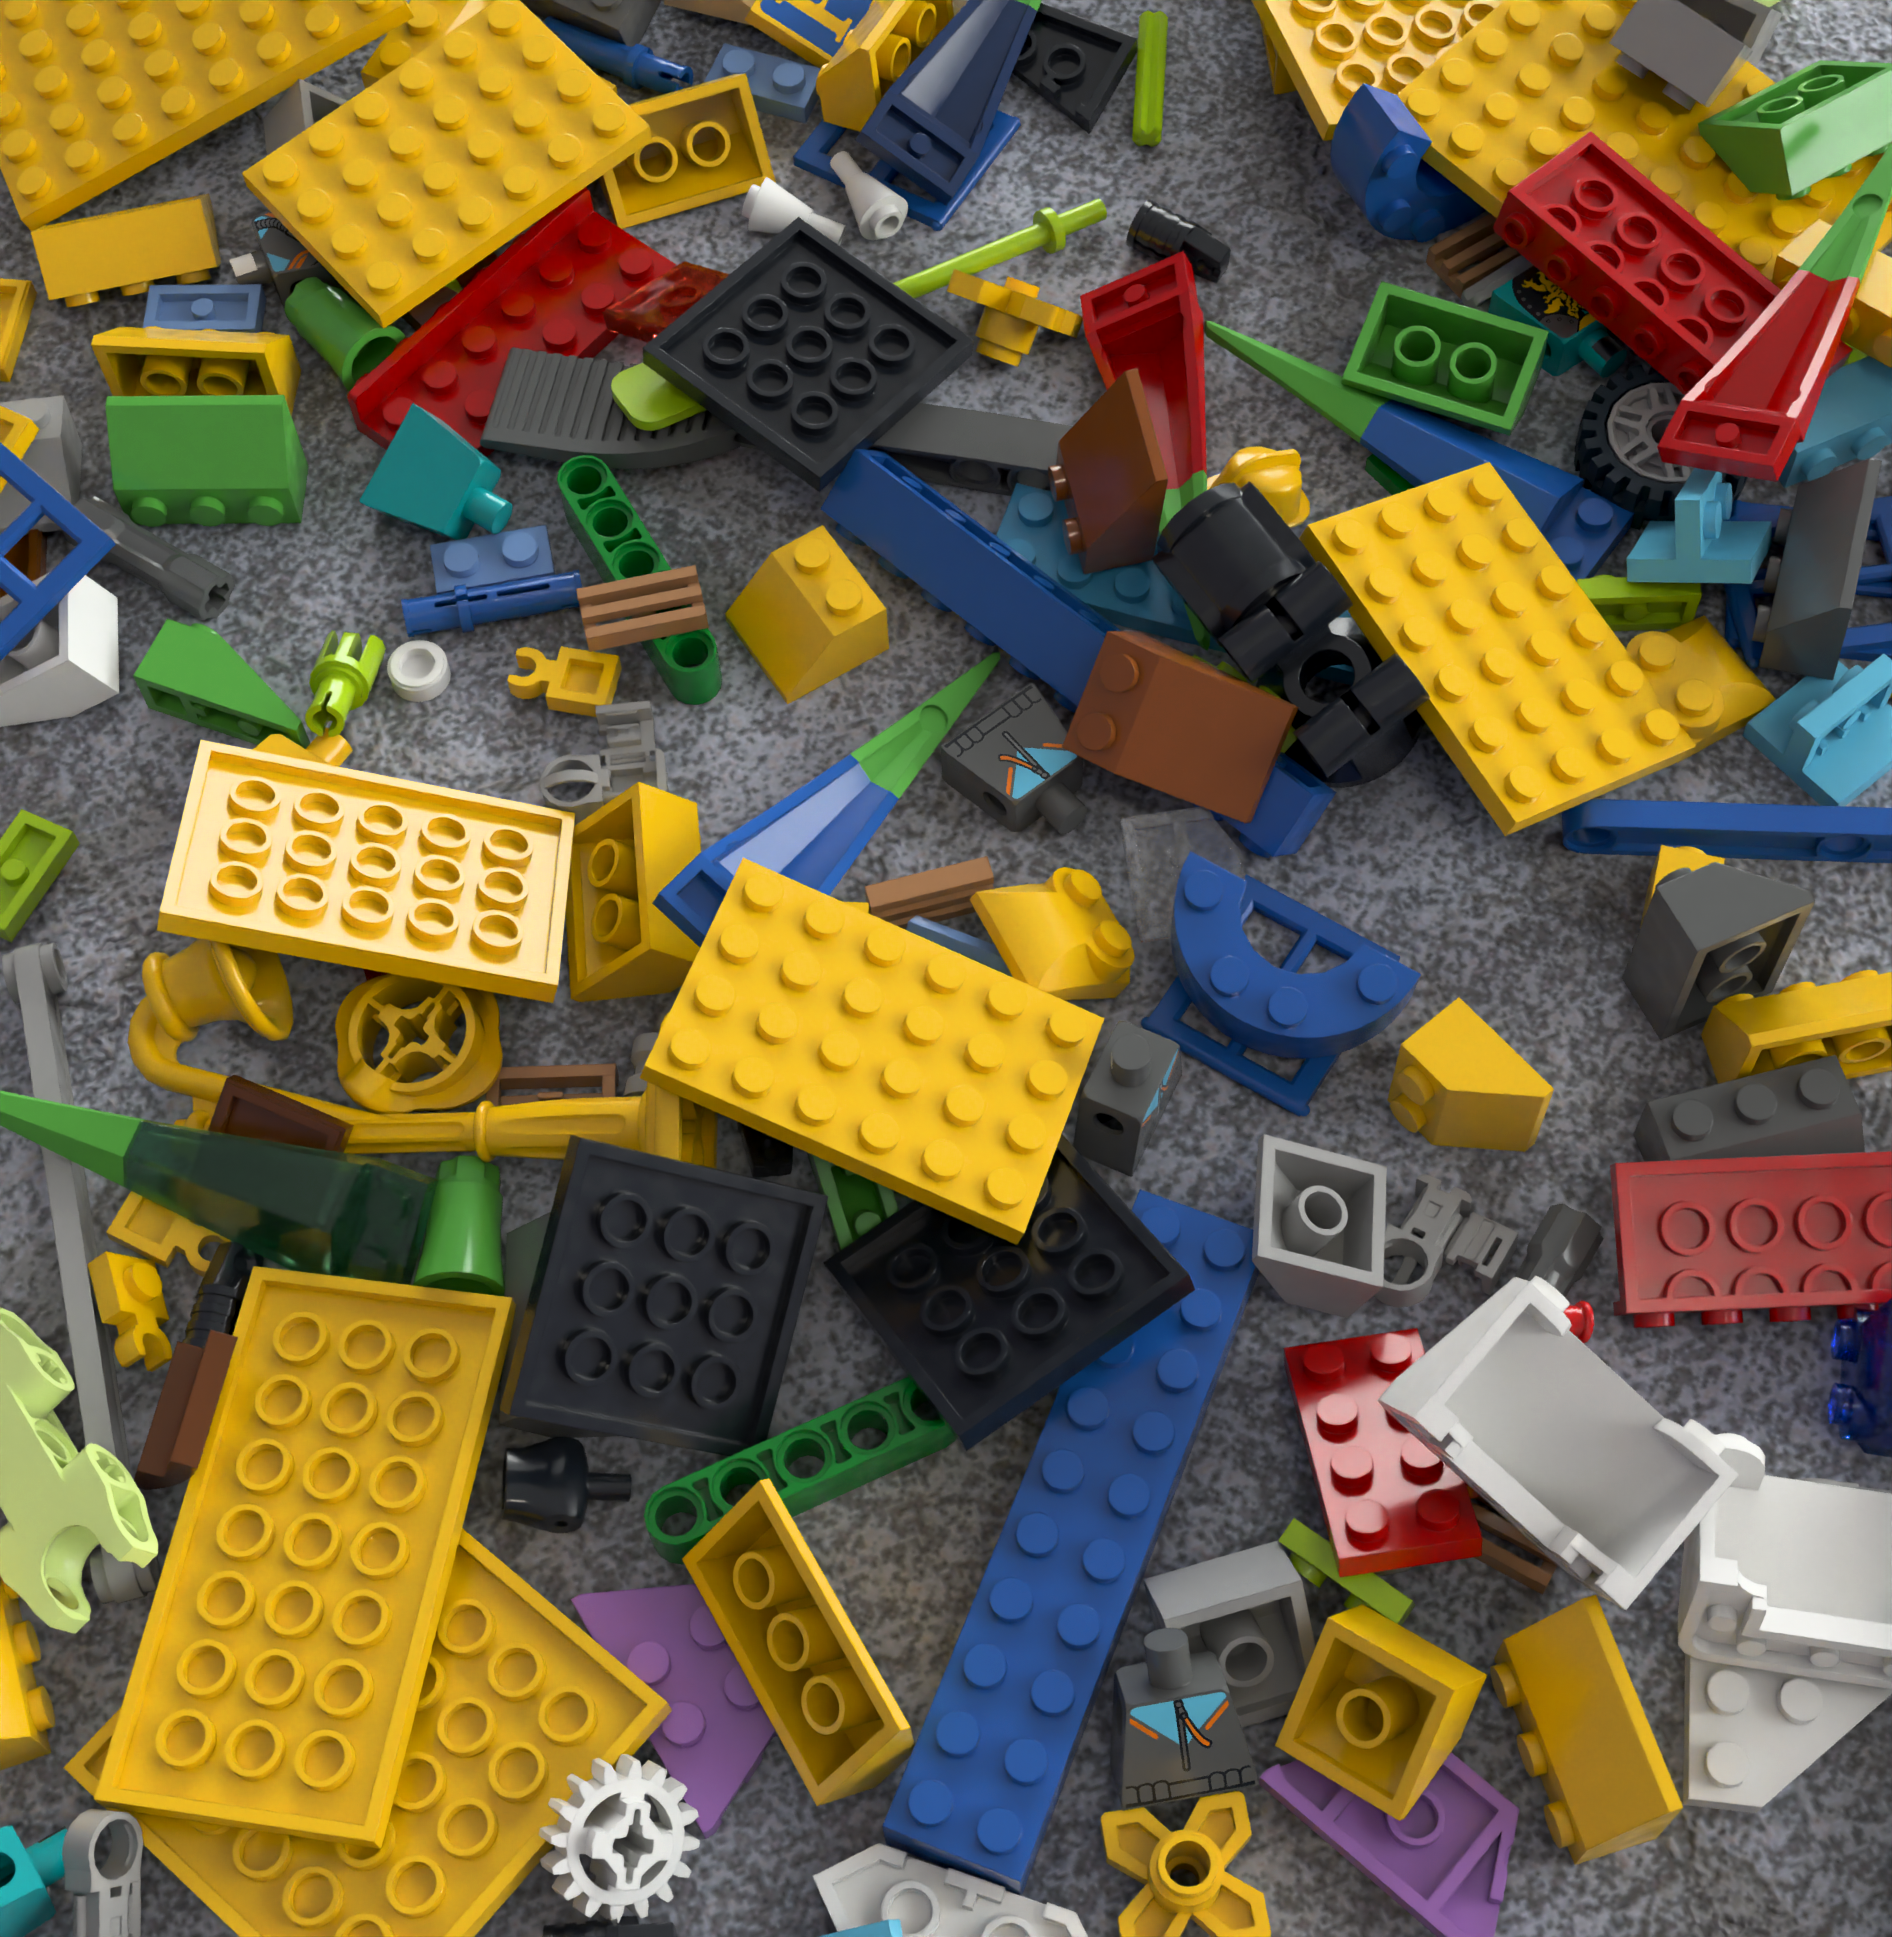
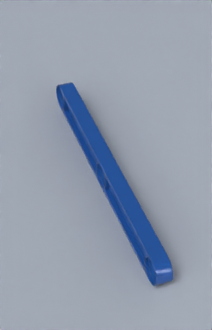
M1591 799L1561 812L1563 845L1568 850L1576 853L1657 856L1661 845L1674 848L1680 846L1694 847L1702 850L1707 855L1721 858L1892 863V808Z

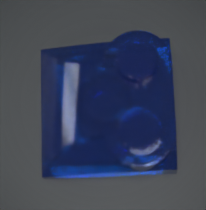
M1891 1298L1878 1310L1854 1308L1853 1318L1836 1320L1831 1341V1356L1834 1360H1841L1840 1383H1834L1831 1388L1828 1402L1829 1424L1838 1425L1839 1436L1842 1440L1857 1442L1865 1454L1892 1458Z

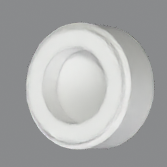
M414 640L399 646L391 654L387 664V671L393 689L400 697L408 701L424 702L434 699L447 688L451 677L450 667L444 651L435 643L426 640Z

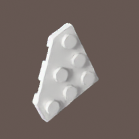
M1685 1653L1683 1805L1757 1813L1876 1707L1890 1697L1892 1689L1708 1662L1693 1658Z
M880 1843L813 1875L814 1882L837 1932L888 1919H900L903 1937H1088L1077 1913L1048 1902L1047 1905L1006 1891L1003 1886L952 1868L947 1870L907 1856L906 1852Z

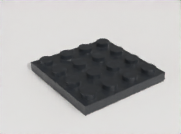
M798 217L647 343L642 350L643 363L820 492L843 472L855 449L867 450L972 356L974 340Z
M1062 1134L1025 1233L1017 1245L913 1200L823 1262L837 1286L966 1451L1195 1290L1189 1273Z
M570 1135L500 1410L511 1416L724 1456H732L767 1440L829 1196Z

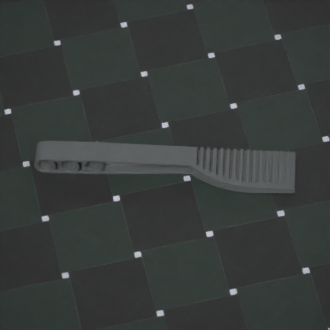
M514 347L509 350L480 440V444L484 448L563 463L581 455L594 456L601 459L610 469L662 468L687 464L715 457L739 447L761 450L708 410L659 430L647 431L635 427L613 400L611 382L618 373L638 364L631 363L629 367L624 366V362L615 361V364H611L608 360L600 359L598 362L588 357L580 359L578 356L573 355L567 357L558 353L549 354L544 351L536 352ZM918 403L867 450L885 452L922 481L1012 496L1016 483L1051 491L1048 467L1056 465L1058 441L1073 426L990 412Z

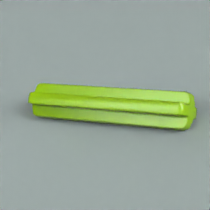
M1147 10L1139 16L1132 140L1138 146L1147 144L1155 147L1162 140L1168 17L1162 11L1153 13Z

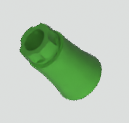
M317 277L306 278L297 283L293 293L285 301L284 310L287 319L297 327L299 335L330 365L348 391L353 388L361 376L375 369L394 351L397 344L406 338L401 330L392 325L383 329L362 306L357 304L343 290L332 287Z
M459 1155L451 1160L441 1161L435 1175V1188L430 1193L428 1222L422 1254L413 1282L414 1286L504 1296L505 1281L502 1265L501 1238L503 1196L500 1193L501 1177L498 1166L489 1162L485 1163L479 1157L472 1155Z

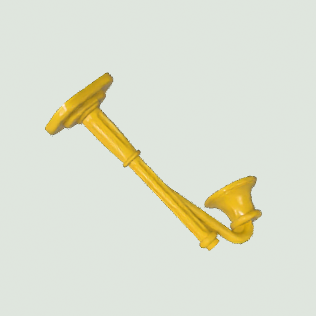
M197 938L186 949L171 957L160 952L150 953L142 964V980L146 996L140 1001L130 1020L127 1043L133 1064L147 1081L167 1091L192 1097L193 1112L187 1119H177L172 1128L171 1142L175 1156L178 1158H188L193 1165H196L226 1078L230 1076L180 1064L177 1060V1049L181 1043L192 1041L196 1037L200 1026L229 1020L247 1023L260 1036L270 1041L286 1040L294 1024L293 1002L287 977L278 953ZM669 1012L665 1015L662 1023L660 1024L659 1033L668 1017ZM647 1082V1088L642 1096L573 1098L495 1106L491 1101L487 1100L482 1101L478 1105L476 1112L375 1114L259 1084L354 1125L344 1154L476 1151L478 1157L485 1163L493 1161L496 1156L564 1160L570 1135H575L717 1169L718 1113Z

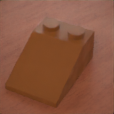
M1138 369L1125 371L1058 441L1056 465L1048 467V477L1053 499L1055 502L1064 500L1068 519L1062 520L1065 545L1069 555H1079L1083 574L1152 561L1151 558L1155 554L1168 476Z
M1107 631L1062 748L1119 776L1243 823H1251L1299 707L1139 631Z

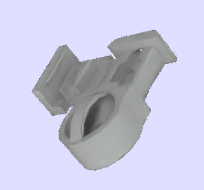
M650 700L595 706L600 736L607 735L608 749H600V754L565 755L550 762L542 772L540 787L547 808L575 813L574 823L587 818L638 781L669 792L667 784L668 771L664 752L656 748L654 717ZM655 755V761H650V756ZM601 760H605L606 766H602ZM567 782L594 784L590 793L577 801H560L551 795L552 789L557 784Z
M1427 1174L1418 1176L1416 1178L1415 1196L1418 1199L1401 1227L1398 1228L1388 1224L1385 1229L1384 1259L1390 1256L1402 1255L1405 1256L1392 1283L1384 1279L1383 1288L1374 1297L1386 1305L1397 1308L1411 1307L1422 1302L1430 1293L1434 1278L1442 1267L1443 1256L1446 1257V1263L1454 1265L1456 1260H1458L1460 1266L1466 1263L1474 1267V1276L1482 1279L1481 1291L1490 1295L1516 1251L1519 1232L1475 1212H1472L1470 1216L1472 1199L1466 1191L1453 1187L1449 1194L1441 1190V1180ZM1414 1234L1421 1235L1423 1239L1415 1236ZM1495 1243H1499L1500 1245L1488 1266L1483 1265ZM1417 1263H1419L1424 1269L1423 1276L1418 1281L1407 1284Z

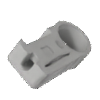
M89 1809L76 1817L70 1824L64 1837L62 1856L65 1868V1890L73 1891V1937H141V1858L144 1842L139 1823L135 1817L127 1812ZM108 1825L112 1837L111 1852L106 1864L98 1871L94 1859L95 1843L102 1829Z

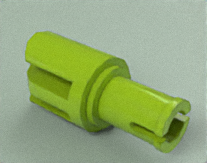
M332 630L328 633L311 671L309 680L314 699L306 711L305 722L312 732L323 737L328 721H332L328 735L329 737L339 735L344 729L349 710L361 707L368 699L384 659L386 648L383 640L375 635H370L362 653V642L359 633L344 632L339 645L336 631Z

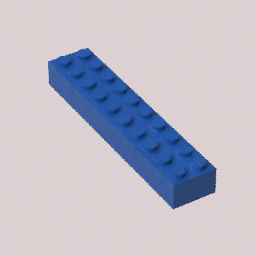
M1141 1189L1131 1211L1189 1273L1195 1290L1060 1385L882 1825L887 1845L946 1869L952 1868L1003 1886L1006 1891L1022 1896L1260 1272L1252 1262L1253 1229Z

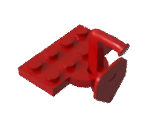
M1582 1300L1575 1305H1569L1563 1313L1571 1321L1572 1326L1569 1330L1580 1341L1586 1343L1591 1338L1593 1332L1594 1313L1590 1303ZM1418 1328L1284 1348V1367L1339 1578L1482 1556V1535L1471 1503V1499L1480 1495L1378 1402V1399L1393 1381L1425 1354Z

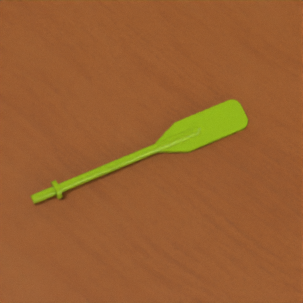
M1099 198L1058 215L1052 208L1045 207L1034 213L1032 226L903 278L893 284L916 299L949 285L954 269L973 275L1041 246L1049 254L1056 253L1065 248L1067 235L1107 218L1106 207ZM644 363L621 371L611 382L613 400L635 427L642 430H659L706 410Z

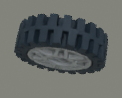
M1642 365L1630 367L1626 378L1620 372L1609 378L1606 387L1601 384L1595 390L1591 401H1588L1584 410L1574 450L1575 471H1580L1579 477L1584 479L1582 487L1585 489L1591 488V492L1634 513L1631 528L1638 530L1641 529L1644 520L1675 521V498L1694 469L1693 467L1661 461L1657 446L1681 399L1685 395L1652 366L1648 375H1646ZM1722 473V483H1731L1732 502L1738 500L1748 477Z

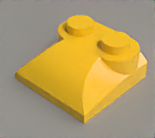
M1705 615L1665 633L1659 631L1640 633L1632 638L1626 647L1627 652L1652 684L1659 705L1677 719L1679 726L1686 731L1696 745L1686 758L1746 726L1747 722L1776 700Z
M1062 867L1057 869L1045 883L976 891L969 899L1013 978L1062 1000L1116 998L1130 983V966L1135 959L1130 935L1119 924L1102 895L1100 884L1088 872Z

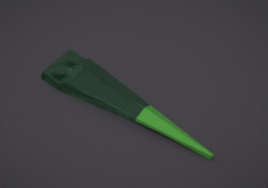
M0 1091L1 1126L231 1241L240 1243L243 1247L291 1271L411 1285L438 1179L380 1158L206 1131Z

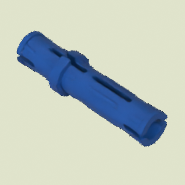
M554 16L547 17L543 22L586 65L623 78V83L631 88L639 90L645 86L662 94H667L685 89L679 86L678 83L671 81L673 78L690 85L693 83V70L691 67L657 57L649 47L641 44L630 47L560 21Z
M579 569L572 572L467 589L466 584L454 586V592L413 599H401L407 634L410 638L415 637V635L462 628V632L465 633L475 631L474 625L578 608L580 605L576 589L582 588Z

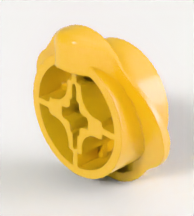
M396 974L378 976L358 985L343 1000L335 1021V1032L338 1042L337 1072L342 1088L358 1106L375 1114H406L412 1111L424 1112L454 1109L479 1099L489 1091L497 1080L503 1062L499 1032L500 1012L495 996L489 991ZM424 1000L418 1007L401 1009L411 1003ZM463 1013L466 1019V1033L461 1050L456 1056L449 1048V1040L457 1029L454 1022ZM381 1027H384L389 1033V1040L384 1050L380 1053L383 1061L375 1069L373 1061L374 1044ZM419 1037L422 1040H426V1042L420 1045L412 1040ZM427 1072L439 1073L427 1080L412 1083L421 1074Z

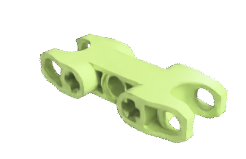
M0 1307V1507L9 1521L0 1529V1576L4 1583L13 1589L49 1627L76 1634L90 1620L91 1607L82 1588V1570L92 1550L100 1544L107 1553L112 1554L118 1561L134 1562L139 1567L144 1568L158 1555V1541L148 1516L145 1498L125 1466L112 1453L97 1444L90 1443L79 1453L53 1409L75 1389V1383L58 1353L46 1345L14 1312Z

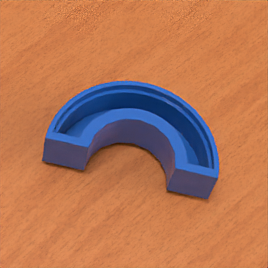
M1363 83L1347 104L1338 121L1331 143L1330 157L1336 178L1373 228L1389 238L1398 240L1416 239L1422 243L1430 241L1438 234L1452 230L1485 212L1486 210L1422 159L1432 140L1396 94Z
M1189 852L1183 864L1175 893L1171 919L1172 954L1178 976L1189 998L1199 1012L1223 1034L1248 1048L1268 1055L1299 1059L1318 1058L1335 1055L1367 1042L1391 1024L1405 1008L1413 995L1421 974L1364 943L1347 962L1323 973L1296 974L1274 967L1254 951L1242 929L1240 910L1243 904L1247 881L1194 852Z

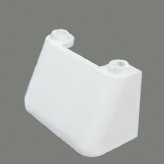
M1534 1276L1530 1282L1514 1277L1399 1375L1381 1395L1378 1402L1557 1566L1586 1588L1627 1610L1739 1474L1719 1457L1725 1446L1714 1434L1693 1419H1690L1682 1427L1674 1421L1664 1418L1569 1330L1572 1324L1563 1312L1570 1303L1558 1290L1538 1276Z
M1723 1433L1715 1435L1725 1446L1719 1457L1739 1475L1684 1541L1678 1608V1646L1684 1653L1693 1658L1708 1662L1892 1689V1494L1765 1475V1454L1760 1447L1737 1434Z

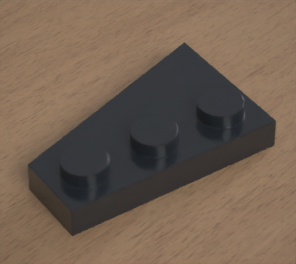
M1041 3L1012 73L1090 134L1137 54V38Z

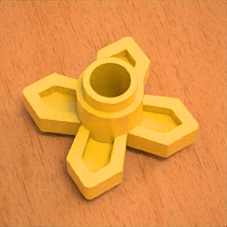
M954 269L947 288V292L985 305L975 336L980 338L976 352L1013 366H1019L1023 354L1029 355L1039 325L1077 338L1083 322L1082 315L1036 299L1040 290L1039 287L1009 276L1004 287Z
M1234 1791L1200 1797L1183 1830L1174 1832L1167 1829L1144 1807L1124 1811L1116 1810L1102 1814L1100 1828L1107 1864L1145 1885L1118 1916L1119 1937H1181L1190 1919L1197 1923L1211 1937L1271 1936L1264 1893L1224 1871L1250 1841L1252 1835L1245 1796L1242 1792ZM1187 1869L1196 1876L1198 1885L1192 1887L1181 1886L1175 1883L1170 1876L1176 1870Z

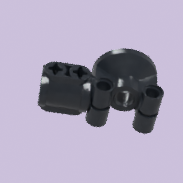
M1248 482L1242 488L1235 483L1220 484L1204 491L1178 511L1162 530L1157 542L1158 554L1151 559L1167 582L1217 644L1225 649L1246 678L1252 684L1257 681V688L1263 685L1272 690L1281 699L1299 707L1292 722V727L1295 729L1293 734L1296 740L1285 754L1330 788L1362 785L1394 769L1410 753L1422 732L1425 721L1417 711V708L1429 700L1430 696L1415 674L1396 653L1383 662L1354 619L1339 617L1351 608L1353 603L1330 571L1320 561L1316 562L1299 538L1251 482ZM1345 664L1354 668L1355 680L1352 687L1334 701L1320 703L1311 700L1305 695L1306 685L1316 673L1334 665Z

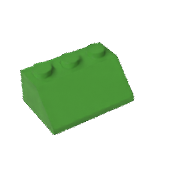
M1819 60L1698 123L1700 135L1750 192L1776 194L1778 200L1800 198L1807 195L1811 191V185L1824 178L1843 175L1852 169L1851 164L1865 156L1884 153L1891 145L1892 63Z
M1381 281L1342 376L1341 384L1510 436L1525 413L1542 369L1549 331Z
M284 395L107 396L105 407L113 490L123 513L127 514L133 523L148 527H157L163 524L218 526L220 524L256 523L262 526H274L279 523H302L309 466Z

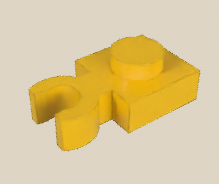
M561 646L555 661L546 659L542 652L534 648L523 647L517 649L515 655L519 668L534 670V672L526 677L508 676L507 682L510 693L513 696L521 699H532L545 693L549 710L596 717L595 706L612 704L622 670L619 655L589 652L588 650Z
M141 1175L106 1231L110 1240L166 1268L169 1267L175 1255L179 1252L187 1257L192 1270L204 1277L211 1262L200 1256L202 1248L210 1242L223 1244L235 1241L232 1232L220 1224L207 1223L201 1226L194 1224L201 1213L199 1204Z
M105 1251L89 1262L87 1265L101 1321L104 1324L117 1326L119 1336L115 1340L114 1349L121 1367L128 1368L144 1357L147 1371L153 1372L172 1360L170 1342L159 1328V1326L170 1319L162 1292V1281L157 1272L155 1261Z

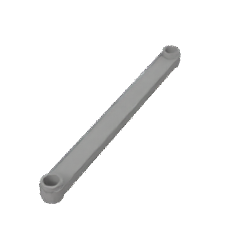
M37 943L16 948L13 953L2 955V969L9 994L15 1004L20 1003L34 1098L75 1106L57 993L65 992L68 989L63 959L55 943L46 945ZM41 1146L86 1446L90 1443L97 1444L108 1450L125 1466L132 1476L109 1324H104L101 1321L87 1265L98 1257L85 1169L83 1166ZM102 1546L93 1549L90 1553L92 1579L97 1595L103 1604L114 1601L120 1604L146 1597L149 1592L157 1589L161 1576L158 1556L151 1560L144 1568H141L134 1562L118 1561L112 1554L107 1553Z

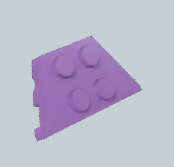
M696 1584L577 1595L571 1601L591 1638L667 1701L672 1709L671 1713L650 1735L649 1740L669 1776L683 1783L688 1789L682 1799L686 1804L697 1809L699 1817L695 1819V1822L705 1839L716 1833L722 1823L721 1817L743 1783H748L763 1760V1752L772 1738L778 1736Z
M1452 1752L1407 1816L1400 1821L1299 1760L1284 1766H1280V1764L1266 1769L1259 1779L1261 1787L1435 1936H1495L1499 1908L1504 1897L1508 1875V1859L1510 1848L1514 1842L1519 1808Z

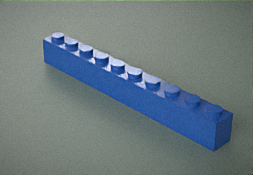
M855 449L820 508L838 522L835 527L836 531L852 543L860 546L868 545L880 555L878 563L885 570L903 579L910 578L924 588L921 596L928 603L942 611L955 612L967 622L964 628L972 637L990 646L998 645L1011 655L1009 664L1015 670L1033 680L1041 678L1056 690L1053 695L1055 700L1066 709L1075 713L1107 631L1121 630L883 451ZM1280 751L1251 823H1243L1192 803V805L1202 814L1213 820L1223 821L1224 819L1241 832L1238 839L1246 848L1259 856L1270 858V856L1276 857L1297 853L1337 792Z

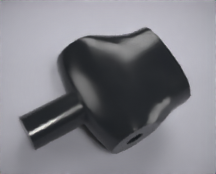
M554 1437L523 1448H506L502 1471L501 1518L502 1520L521 1523L552 1533L576 1531L583 1524L589 1500L630 1501L631 1474L589 1472L583 1444L571 1437Z

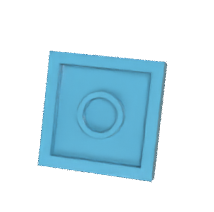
M1694 468L1675 498V521H1650L1626 559L1627 582L1752 584L1772 545V521H1723L1729 520L1731 516V483H1722V472Z
M1882 654L1865 669L1856 665L1850 670L1838 660L1833 680L1812 676L1804 677L1747 722L1742 736L1821 806H1846L1892 769V706L1887 703L1892 693V660L1887 655Z

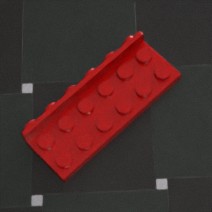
M1591 131L1511 188L1493 226L1495 233L1504 239L1510 247L1518 251L1545 274L1552 283L1559 286L1586 309L1594 319L1601 322L1640 358L1648 362L1676 386L1683 395H1686L1716 365L1781 291V289ZM1841 339L1827 378L1845 364L1853 351Z
M587 188L582 189L542 217L527 232L519 234L506 251L488 267L480 269L472 281L449 302L441 304L433 316L410 337L401 340L394 351L375 369L357 380L347 394L357 430L387 450L412 403L444 421L487 458L494 449L484 448L480 444V440L510 348L529 349L536 352L544 351L549 354L558 353L567 357L573 355L578 356L580 359H584V357L594 358L678 280L676 264L593 210L590 190Z
M1892 1151L1625 1162L1610 1165L1620 1301L1613 1302L1614 1316L1633 1315L1634 1328L1675 1326V1313L1701 1312L1702 1325L1743 1323L1742 1311L1768 1310L1769 1322L1810 1321L1811 1308L1836 1307L1837 1320L1879 1318V1305L1892 1304Z

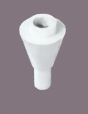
M842 151L837 153L831 159L830 166L845 185V190L861 235L868 240H878L891 237L897 233L907 216V201L866 172H863L848 152Z
M768 177L765 178L761 187L752 184L744 201L742 216L749 218V231L779 234L799 217L839 246L843 240L846 225L815 214L813 209Z

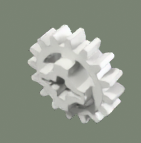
M621 1754L616 1764V1770H614L609 1763L596 1758L592 1760V1779L586 1782L573 1773L566 1778L569 1788L573 1792L568 1801L550 1798L547 1805L560 1816L557 1825H548L541 1827L539 1830L540 1837L555 1845V1850L547 1853L540 1859L541 1866L553 1875H559L552 1885L553 1890L567 1901L574 1898L573 1907L584 1915L591 1918L599 1909L601 1916L611 1920L617 1919L619 1923L624 1912V1906L626 1905L629 1911L642 1919L648 1916V1897L655 1894L667 1903L673 1899L671 1888L667 1884L672 1875L684 1878L690 1876L692 1871L686 1864L680 1861L683 1851L699 1848L700 1840L684 1831V1826L692 1823L699 1817L698 1811L685 1802H679L688 1789L683 1783L672 1777L666 1779L667 1770L658 1764L648 1760L641 1767L639 1760L628 1754ZM645 1794L654 1803L660 1822H653L649 1818L651 1804L644 1801ZM579 1854H586L591 1857L589 1871L596 1875L595 1882L591 1881L584 1872Z

